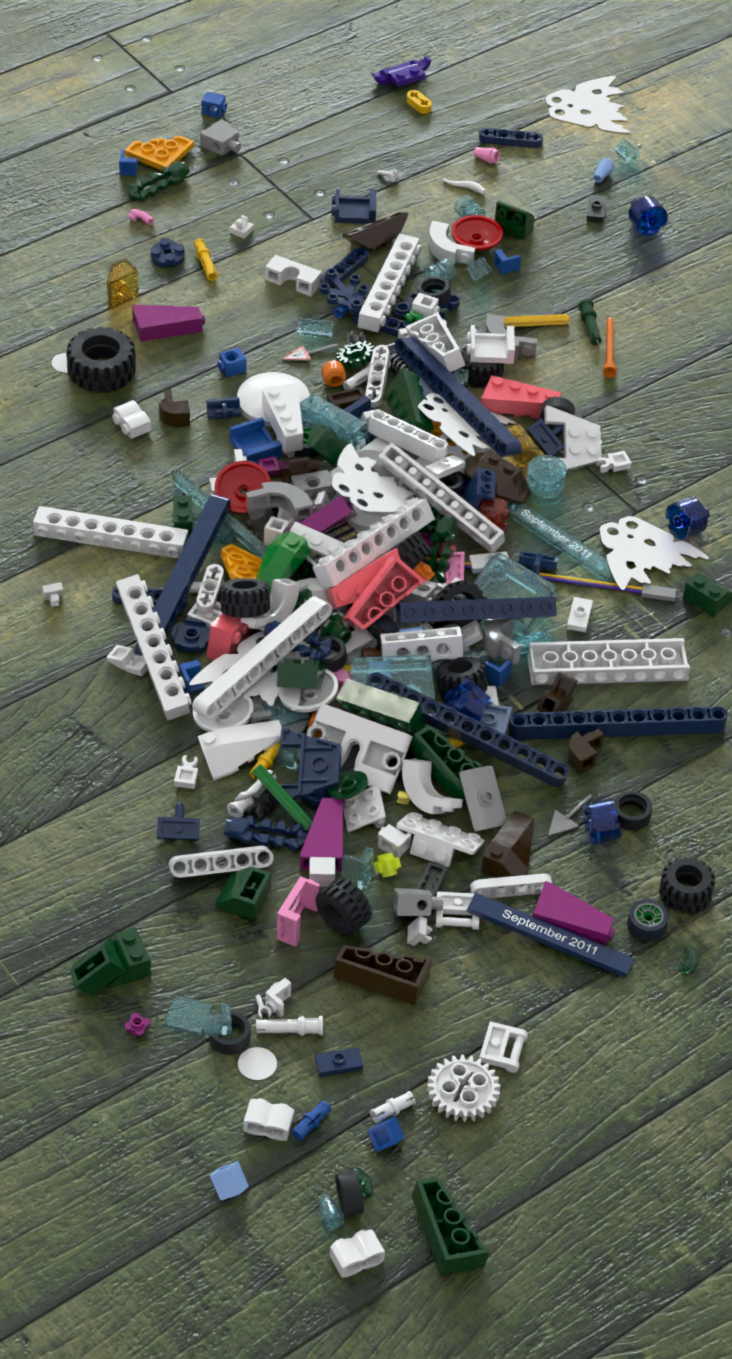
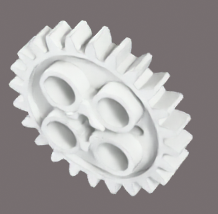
M461 1055L460 1060L452 1056L451 1062L445 1058L443 1065L437 1063L436 1069H432L431 1076L428 1077V1099L432 1100L433 1107L438 1106V1113L446 1111V1118L452 1114L454 1115V1121H457L459 1116L462 1117L464 1122H466L469 1116L475 1121L477 1114L484 1118V1111L490 1114L491 1107H496V1102L499 1100L500 1095L499 1077L494 1076V1069L488 1071V1063L482 1066L481 1059L474 1062L473 1056H470L468 1060H465L464 1055ZM471 1074H473V1075L469 1078V1080H468V1086H467V1085H466L467 1079H468V1077H469Z

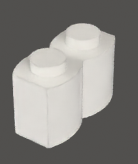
M134 400L113 408V421L116 425L119 424L123 433L131 439L151 431L149 417Z
M250 1099L244 1118L243 1131L253 1135L287 1141L294 1119V1109L286 1104H271L264 1099Z
M361 1230L355 1233L352 1238L336 1240L330 1246V1257L341 1277L345 1278L363 1269H369L382 1263L385 1251L373 1230Z

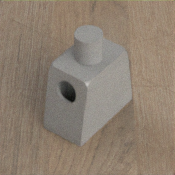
M223 119L200 133V146L217 154L225 155L231 150L237 153L241 149V144L238 143V131Z
M394 888L393 909L397 916H431V909L443 910V897H432L429 890ZM420 900H424L422 905H417Z

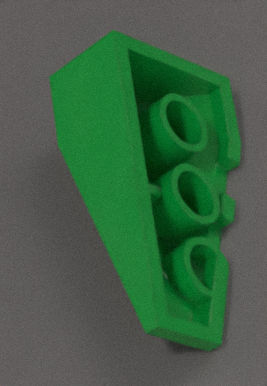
M290 531L278 534L269 545L256 579L269 584L270 594L273 580L289 579L310 554L307 539Z

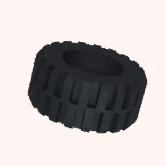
M111 327L88 328L87 331L79 332L78 336L75 335L67 345V372L70 379L80 388L84 387L87 391L94 390L98 393L100 391L110 392L113 389H120V386L124 387L134 377L136 371L134 343L125 333L123 334L118 329L113 330ZM105 358L108 360L97 361L94 359Z

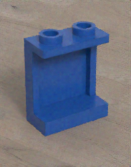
M263 417L230 427V442L235 449L242 450V454L246 456L247 461L258 464V459L276 457L278 460L282 458V444L279 440L273 441L265 429Z

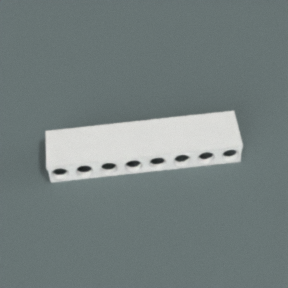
M684 638L534 642L529 644V652L527 654L531 685H553L560 671L577 679V684L688 681L690 666L687 663Z

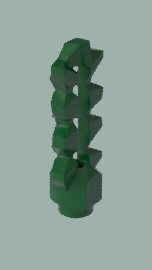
M177 161L169 167H162V174L153 172L150 174L151 179L141 178L140 185L129 184V197L133 200L144 201L148 196L156 195L159 190L168 189L169 184H178L186 179L190 173L188 165L185 162ZM160 179H164V180L158 182L157 185H153L154 182H156V181H158V180H160Z
M442 517L441 520H438L436 531L430 537V540L435 545L431 547L432 552L429 555L431 559L425 561L424 564L429 565L433 572L437 562L438 550L441 547L440 543L441 541L446 543L443 546L442 559H440L439 571L436 574L437 578L432 577L429 580L434 583L442 584L446 582L445 572L450 568L448 559L453 555V550L450 546L457 542L456 520L451 517Z
M306 588L299 592L292 612H295L300 607L299 604L305 602L304 598L308 600L312 597L311 590ZM331 613L328 619L332 622H329L326 627L321 624L315 629V631L320 630L321 637L334 636L340 638L345 644L352 637L350 630L343 625V617L338 613L333 615Z

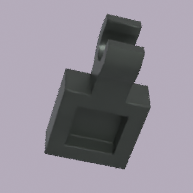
M264 785L253 796L255 802L247 809V813L249 816L256 814L258 818H261L264 813H268L275 805L276 798Z

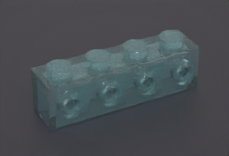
M312 394L300 402L301 420L306 423L318 426L322 424L326 428H330L339 439L352 444L353 447L368 438L366 422L317 395Z

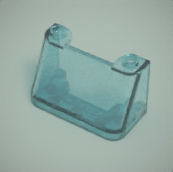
M496 553L489 559L472 583L477 584L479 590H483V596H486L487 599L556 596V589L553 584L501 553ZM549 617L514 618L513 632L526 639Z

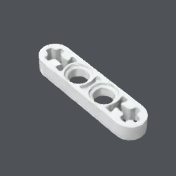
M385 345L376 346L372 354L365 396L373 399L374 393H376L377 397L371 400L372 408L380 406L383 402L390 361V352ZM384 352L382 354V360H380L379 355H381V353ZM378 366L384 367L382 371H375V368ZM375 381L381 382L379 386L372 385Z
M548 874L479 879L471 883L470 889L471 893L475 894L476 892L490 899L541 894L545 881L552 883V880Z

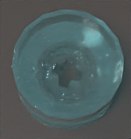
M542 455L530 461L526 482L531 491V497H529L531 501L540 505H552L562 499L567 474V467L562 460L554 456Z

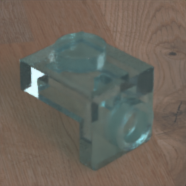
M623 138L613 150L628 163L631 159L635 160L641 154L639 150L643 146L640 144L635 148Z

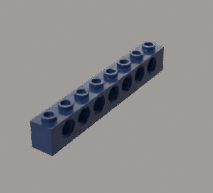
M556 596L400 602L396 604L397 623L557 616Z

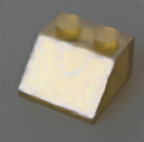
M126 258L112 264L107 279L108 309L110 310L139 296L138 269Z
M521 424L506 426L520 441L522 447L519 455L510 456L516 467L546 463L548 457Z

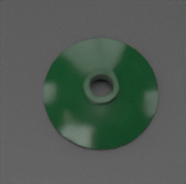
M361 771L343 773L340 775L339 786L329 788L328 792L334 799L344 800L360 794L367 787L368 777Z

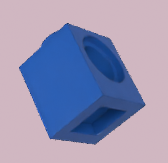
M207 91L201 100V110L204 115L220 118L223 112L227 110L226 95Z
M239 347L219 353L218 368L220 371H223L226 377L246 372V357Z

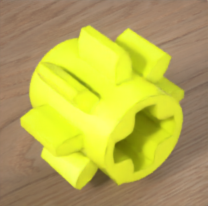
M393 853L377 856L378 861L373 863L375 872L381 873L382 877L396 875L397 869L401 867L399 857H393Z

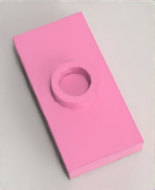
M453 552L452 557L448 559L450 568L445 572L447 577L445 583L447 585L456 577L464 581L465 552Z

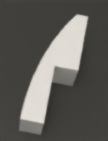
M116 645L106 657L107 661L138 676H143L148 670L143 656L136 655L133 648Z

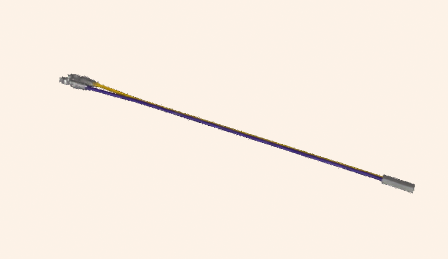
M427 557L422 562L424 563L425 561L430 560L431 557ZM437 558V562L435 564L439 565L441 558ZM465 562L464 568L471 569L470 563ZM510 568V570L493 571V573L531 578L532 571ZM539 573V579L639 593L641 597L675 602L676 589L643 584L642 587L627 585L622 590L616 583Z

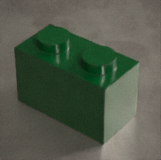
M173 495L174 528L188 530V538L193 531L192 495Z

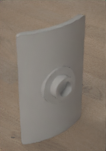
M493 766L461 771L459 775L474 831L504 826L507 818Z

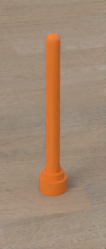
M609 317L606 320V363L603 365V375L607 378H612L617 374V366L613 362V318Z

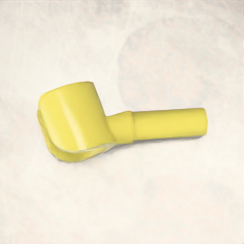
M399 791L397 803L408 805L410 798L407 792Z

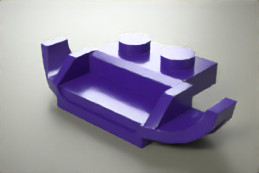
M425 56L420 61H417V59L397 66L382 69L377 73L373 72L372 76L380 85L394 83L397 87L425 79L426 73L424 71L430 66L431 59Z

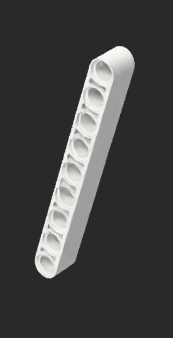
M316 596L308 599L198 695L193 702V710L207 719L215 718L321 625L332 613L331 604Z

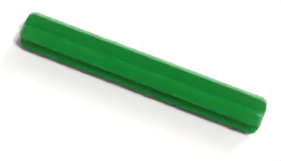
M258 765L253 770V774L299 824H302V828L305 831H309L313 822L311 818L263 765Z

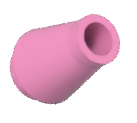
M476 147L474 157L493 164L498 162L500 152L496 148Z

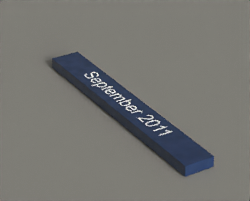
M476 892L467 908V912L624 978L627 977L634 958Z

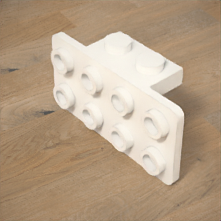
M414 812L404 816L396 826L398 829L415 834L410 854L446 867L451 865L455 849L474 855L485 842L477 834L464 833L458 827L442 825L438 820H428L422 818L421 814Z

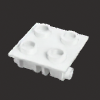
M379 784L363 790L352 798L343 800V812L348 833L371 823L377 828L384 826L386 814Z

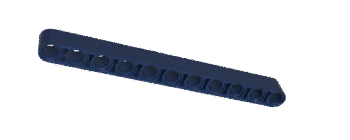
M415 337L398 338L395 341V350L399 356L498 455L510 457L521 453L520 441Z
M215 494L210 495L153 609V613L157 612L160 619L159 629H164L166 637L228 514L231 505V499ZM137 642L135 646V654L142 656L141 650Z
M373 672L368 676L366 685L386 692L393 691L398 696L419 702L426 724L551 786L561 787L565 784L569 768L564 763L381 673ZM371 683H378L380 686L375 687ZM427 709H430V710L434 711V713H433V714L427 713L426 710H427ZM444 719H451L452 723H448ZM463 727H467V728H469L471 731H470V732H466V731H464L462 728H463ZM482 736H485V737H487L489 740H488V741H484V740L481 739V737H482ZM503 745L507 747V750H502L499 746ZM517 755H524L526 759H520ZM540 763L544 766V768H539L536 766V764ZM558 772L562 774L563 777H557L554 773Z
M711 706L516 713L510 717L508 734L515 740L571 738L576 732L583 737L588 732H593L597 729L603 733V737L720 733L725 729L728 712L723 707Z

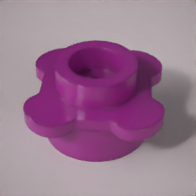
M138 1013L131 1014L129 1022L124 1024L125 1030L134 1036L143 1035L146 1032V1027L151 1024L150 1019L143 1018Z

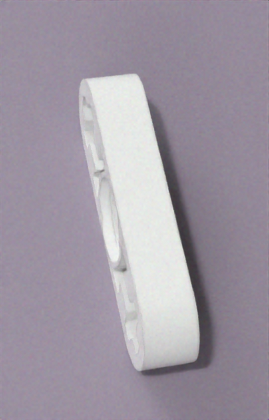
M212 564L206 569L196 603L197 610L202 613H209L214 609L224 575V570L220 565ZM214 573H217V574L215 575V580L212 579V575H213ZM213 586L215 590L207 591L205 587ZM205 597L208 598L206 605H204Z

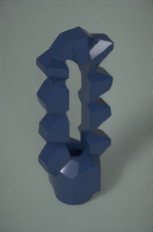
M275 620L267 623L264 628V636L266 637L281 623ZM314 633L311 636L308 635L303 641L307 644L316 645L320 649L319 652L303 644H298L290 651H298L302 657L310 656L312 660L327 658L332 653L331 646L333 643L331 639L320 641L319 634Z
M232 816V819L226 818L224 835L229 836V839L239 840L244 844H249L254 840L260 846H267L270 843L276 848L282 849L286 846L293 851H298L304 845L308 835L302 830V824L298 823L287 828L285 821H279L275 826H272L270 819L267 818L255 824L253 816L246 818ZM249 828L266 830L271 833H285L288 836L294 835L297 837V841L293 838L285 839V837L281 836L271 837L268 834H254L249 832Z

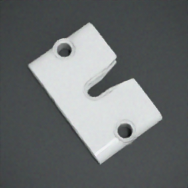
M321 703L314 723L307 731V736L314 738V734L317 731H322L321 739L341 744V768L347 760L351 748L355 744H359L360 750L355 760L354 771H361L367 775V787L379 784L381 792L391 795L413 737ZM392 758H397V765L389 767V761Z

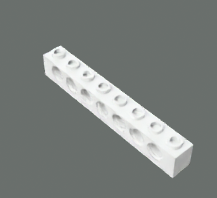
M399 233L359 313L358 328L379 332L381 326L385 325L386 316H389L391 312V305H395L396 295L399 296L401 285L404 286L406 275L409 276L411 265L414 266L416 256H419L421 246L418 245L419 238Z
M391 442L379 454L383 467L423 499H427L428 503L445 517L455 519V525L490 553H494L505 542L504 532L394 443Z
M410 499L407 501L406 506L395 509L394 514L384 516L382 522L372 524L368 531L357 534L356 539L346 541L344 547L334 549L331 552L332 555L319 559V563L312 568L321 588L336 586L433 521L435 518L427 499Z
M39 506L33 521L35 536L178 559L188 541V530L42 506Z
M136 574L116 581L118 593L167 721L189 714V705H192L189 694H184L183 689L186 687L182 676L178 678L176 673L179 672L176 660H171L170 656L173 655L171 647L164 642L167 639L164 629H159V616L157 612L153 613L152 611L154 607L151 596L147 597L145 593L148 591L145 580L141 581L139 575Z

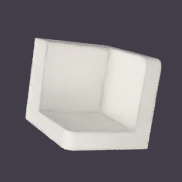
M310 857L309 879L320 884V887L328 886L335 880V858Z

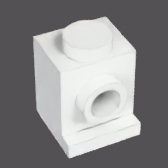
M418 293L412 303V311L423 315L424 318L437 312L439 313L438 298Z
M390 824L381 828L378 833V847L386 853H393V857L400 858L411 846V834L408 832L405 835L400 829Z

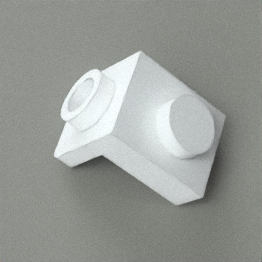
M284 978L280 982L274 983L266 991L265 1005L271 1009V1013H275L278 1017L284 1015L283 1001L291 996V982Z

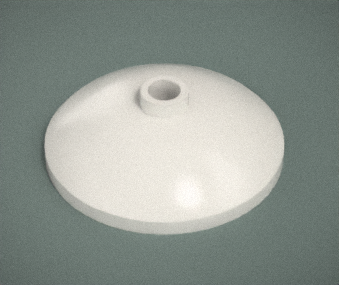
M326 669L321 689L301 688L298 706L290 702L285 704L284 696L281 692L278 693L279 699L285 707L291 710L295 708V711L298 712L317 711L321 703L328 705L335 699L338 693V681L336 676Z
M243 692L215 718L207 719L194 710L193 717L196 724L208 732L221 728L246 725L251 719V713L254 712L253 702L250 697L244 699Z

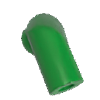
M409 311L405 315V320L408 323L424 319L423 315L414 311Z

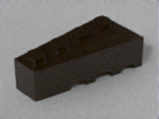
M343 945L335 959L333 977L415 1005L429 978L432 958L424 957V960L413 958L414 955L405 954L402 957L391 955L392 952L388 951L374 953L368 948Z

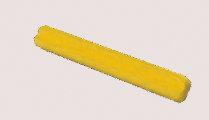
M568 314L512 316L504 318V327L568 325L570 319Z

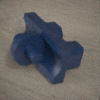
M239 397L206 400L208 419H227V417L240 416Z

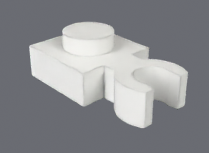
M625 451L608 454L607 458H598L596 465L600 466V472L602 473L607 472L611 468L614 472L630 469L632 464Z
M187 755L183 756L182 766L177 767L174 779L175 787L195 789L198 777L197 757H194L193 762H187Z

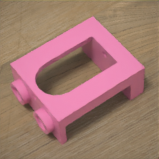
M300 876L277 913V940L294 947L298 945L300 941V914L304 908L318 912L315 898L320 891V884ZM296 900V902H295L293 908H292L291 911H290L289 909L291 908L292 904H293L294 901Z

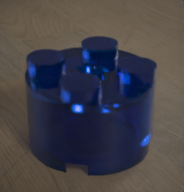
M644 196L631 202L628 217L642 235H655L660 232L659 229L662 226L666 225L668 214L654 196Z
M691 496L669 505L666 509L665 517L669 519L670 525H668L670 532L678 539H686L705 531L710 513L695 496Z
M469 678L463 679L460 685L455 689H450L445 695L447 699L445 702L446 706L477 721L483 717L484 713L482 711L484 708L488 709L491 703L490 696Z
M613 799L583 804L584 814L587 816L584 817V824L586 830L590 829L591 831L589 833L591 845L621 838V827L617 821L618 813Z

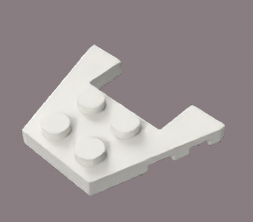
M546 406L544 408L545 424L564 425L565 458L548 457L546 459V475L550 476L572 468L596 464L597 459L601 458L600 425Z

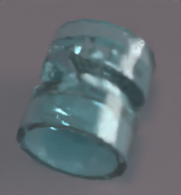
M470 195L460 197L455 203L454 210L461 218L469 215L485 216V210Z
M444 258L424 269V279L431 276H439L450 281L456 277V268L449 259Z

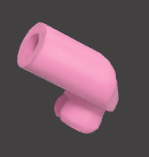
M132 209L131 213L128 214V217L133 221L140 218L148 225H152L154 222L153 217L141 210Z

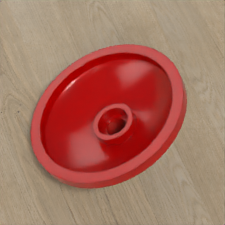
M469 215L458 219L453 224L451 235L453 240L459 245L473 247L475 251H485L497 246L501 242L503 230L500 224L492 218L482 215Z
M236 461L224 467L218 474L214 486L215 495L231 499L230 512L236 514L252 513L257 510L248 511L246 507V494L243 495L241 492L262 489V483L271 482L267 471L259 464L251 461Z

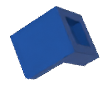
M121 150L120 175L137 176V158H125V150Z
M502 250L495 251L494 266L501 275L520 270V255L507 258Z
M199 660L179 664V677L182 676L186 687L184 689L188 694L205 690L204 683L189 685L190 681L201 671Z
M507 660L500 666L495 662L491 664L487 661L485 663L487 682L499 688L510 677L512 662Z
M396 1116L375 1124L367 1131L376 1152L393 1146L404 1138Z

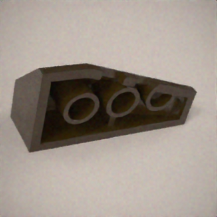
M514 811L486 849L482 859L481 872L496 878L527 875L534 818Z

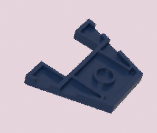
M281 728L280 745L282 748L301 747L298 784H280L292 799L295 800L339 786L342 755L341 744L318 737L306 736L305 733L301 732L296 733L288 728Z

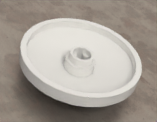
M279 372L261 373L247 379L240 386L237 397L240 399V412L250 421L263 417L265 426L272 427L262 407V389L297 382L302 418L310 406L309 390L302 381L291 375Z

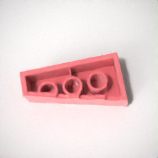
M491 375L481 398V403L489 411L501 416L503 414H514V417L521 418V416L529 415L533 419H540L543 402L552 397H561V392Z
M397 548L375 559L336 586L325 590L327 601L331 604L332 609L354 603L389 557L397 556L400 559Z
M397 556L389 557L342 619L356 631H362L380 618L386 611L394 607L405 596L413 592L415 588L423 584L425 580Z
M222 613L211 624L206 657L216 660L223 654H236L238 652V645L248 638L253 629L249 628L248 624L240 622L241 618Z

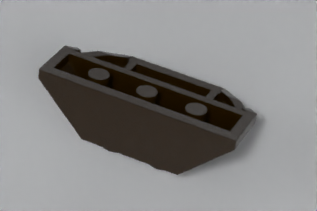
M397 212L344 233L342 236L361 248L369 249V251L376 250L381 244L388 245L393 243V240L398 237L399 233L401 234L408 217V212Z
M492 450L476 453L475 456L470 455L464 460L466 463L463 470L470 480L478 467L496 473L495 496L497 498L514 501L521 505L531 497V491L522 470Z
M309 457L278 461L281 481L291 484V476L317 472L324 466L323 462L311 460Z

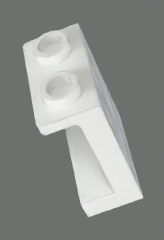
M471 325L470 332H467V343H470L467 344V355H470V362L514 364V326H507L506 334L475 333V325Z

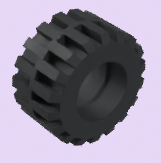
M467 346L463 347L461 354L465 366L459 368V376L462 377L464 382L467 381V384L474 385V387L481 386V388H485L491 375L502 378L504 363L470 362V355H467Z
M419 532L411 534L393 548H397L400 560L411 569L419 562L425 560L432 552V549Z
M239 578L225 582L220 587L221 612L237 618H250L267 613L270 610L269 584L254 578Z
M462 580L443 587L444 589L438 593L439 597L436 598V601H451L457 594H463L469 600L487 598L483 596L484 592L482 589H478L477 584H471L470 581ZM475 620L441 621L443 625L455 624L462 628Z
M463 656L453 660L448 659L438 665L435 670L438 693L441 698L447 701H469L480 697L488 689L485 663L475 657Z
M684 856L683 859L677 857L675 861H669L668 865L664 867L660 882L659 893L661 894L662 901H666L665 905L668 907L672 906V910H680L681 913L690 912L692 914L695 913V910L698 912L702 911L703 907L706 908L712 899L715 885L714 872H711L712 868L706 866V862L698 861V858L695 857L691 859L689 856ZM680 883H688L693 885V887L684 886Z
M336 878L320 891L315 898L318 912L330 928L342 936H352L372 918L371 905L368 899L354 883L347 879Z

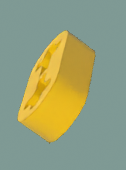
M411 90L407 93L406 101L411 107L422 114L431 112L432 102L426 96L416 90Z

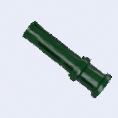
M584 299L578 304V309L582 313L581 319L586 323L591 344L598 345L597 339L599 344L602 342L595 320L597 314L593 310L594 304L592 300Z

